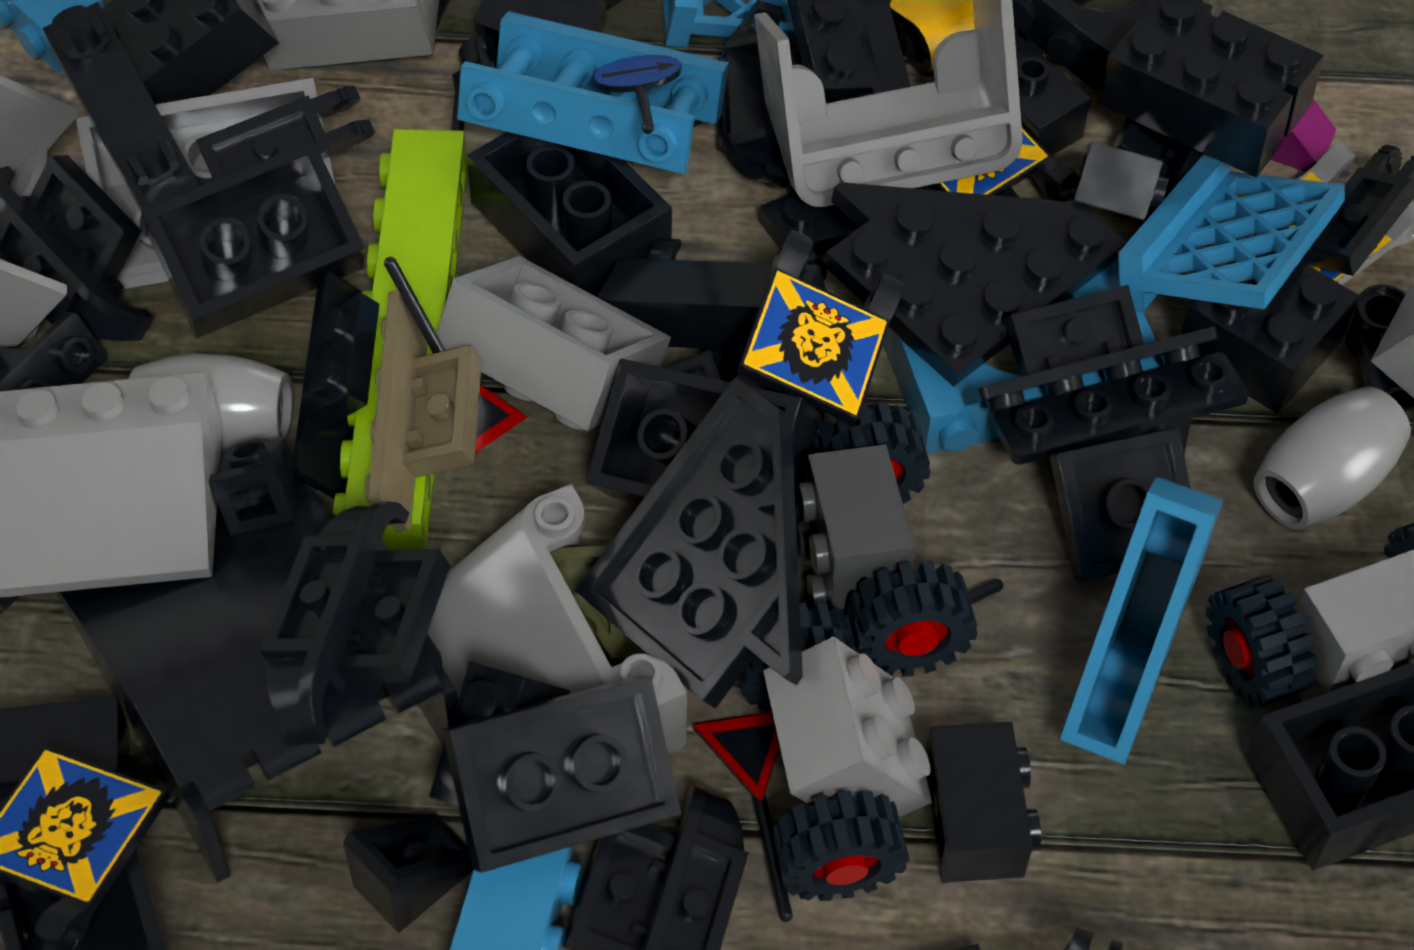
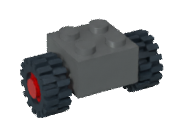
M877 402L875 410L869 411L867 403H864L860 417L854 426L836 417L835 423L824 419L819 424V433L816 434L811 454H808L807 482L797 483V503L800 518L803 522L796 523L797 554L800 562L810 561L813 574L807 575L810 608L812 609L816 603H825L828 605L829 611L834 607L842 609L844 616L848 615L850 618L859 654H866L876 666L891 676L897 669L901 670L902 677L914 676L915 668L924 667L926 674L936 671L935 663L940 660L946 665L956 661L954 651L965 654L971 648L969 640H976L978 634L976 629L977 622L963 576L958 571L953 573L952 567L944 563L935 570L933 561L924 560L921 561L918 569H913L915 546L903 504L911 500L909 490L920 493L925 487L923 479H929L931 473L930 461L917 419L913 414L907 415L906 408L899 405L890 412L887 402Z

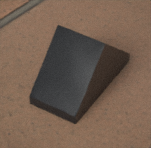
M436 814L351 831L343 842L353 887L398 933L473 872L468 846Z

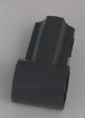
M1377 284L1369 286L1361 292L1345 333V344L1349 352L1358 359L1364 387H1375L1386 392L1406 412L1414 407V398L1371 362L1406 294L1391 285Z

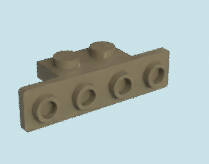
M395 290L389 292L387 315L381 323L384 344L381 368L376 373L378 402L376 420L372 422L370 428L373 451L370 474L365 479V494L369 505L379 501L397 502L410 512L406 523L389 524L396 532H402L411 529L416 477L474 464L482 359L471 345L427 355V342L399 291Z

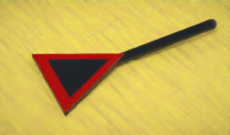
M387 257L384 265L432 353L446 351L396 259ZM480 385L475 453L528 418L482 385Z
M773 713L692 724V729L752 795L778 915L781 921L789 922L793 917L787 889L783 885L773 838V825L765 795L780 749Z

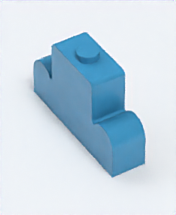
M1158 476L1155 478L1143 503L1062 731L1061 741L1125 765L1140 730L1157 680L1173 645L1212 538L1211 534L1223 500Z

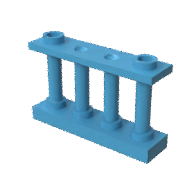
M508 11L500 21L497 69L467 61L461 65L457 120L685 174L688 170L694 120L716 124L722 115L729 62ZM642 55H667L677 58L682 65L680 76L673 81L659 87L647 89L654 130L650 134L642 131L635 91L609 92L599 89L593 80V76L598 69L620 59Z

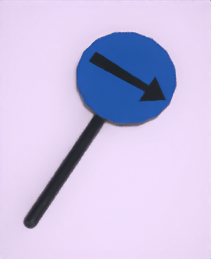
M667 55L633 56L604 65L595 72L593 80L599 89L605 91H635L642 131L650 134L654 130L647 89L659 87L673 81L680 76L682 65L677 58Z

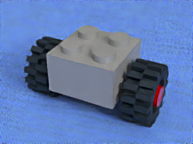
M1414 522L1396 528L1395 531L1389 533L1387 539L1390 543L1384 546V554L1389 559L1304 588L1296 609L1294 608L1297 602L1296 598L1291 592L1284 594V584L1279 579L1273 581L1271 575L1259 576L1210 595L1208 602L1211 606L1206 608V617L1212 624L1206 627L1208 637L1215 639L1216 646L1211 648L1214 657H1220L1223 666L1220 668V671L1224 678H1232L1231 689L1237 696L1242 694L1243 702L1260 707L1298 693L1301 700L1305 701L1414 662Z
M806 602L800 603L803 678L795 685L784 679L757 655L741 674L739 680L746 702L751 706L757 703L758 709L765 711L772 708L790 794L811 805L809 807L801 803L793 807L794 815L783 814L778 819L779 825H774L773 838L783 885L792 896L799 893L800 899L810 900L818 894L819 901H831L834 894H842L843 899L855 897L854 891L863 889L866 893L877 890V882L889 884L896 879L895 873H903L906 870L909 854L899 817L932 803L926 781V776L930 774L931 768L923 746L915 738L910 715L915 712V705L904 681L897 676L892 677L876 666L866 654H859L857 652L858 649L850 618L848 615L844 616L842 609L834 607L829 611L827 604L816 603L811 610H807Z

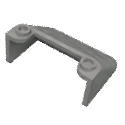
M570 484L537 497L448 572L427 633L441 653L443 669L455 686L458 698L469 661L571 690L570 694L640 675L651 676L668 754L681 749L686 745L687 691L675 670L666 662L647 654H634L625 659L623 663L611 667L550 554L551 551L561 547H580L579 535L584 527L585 515L583 504L573 485Z

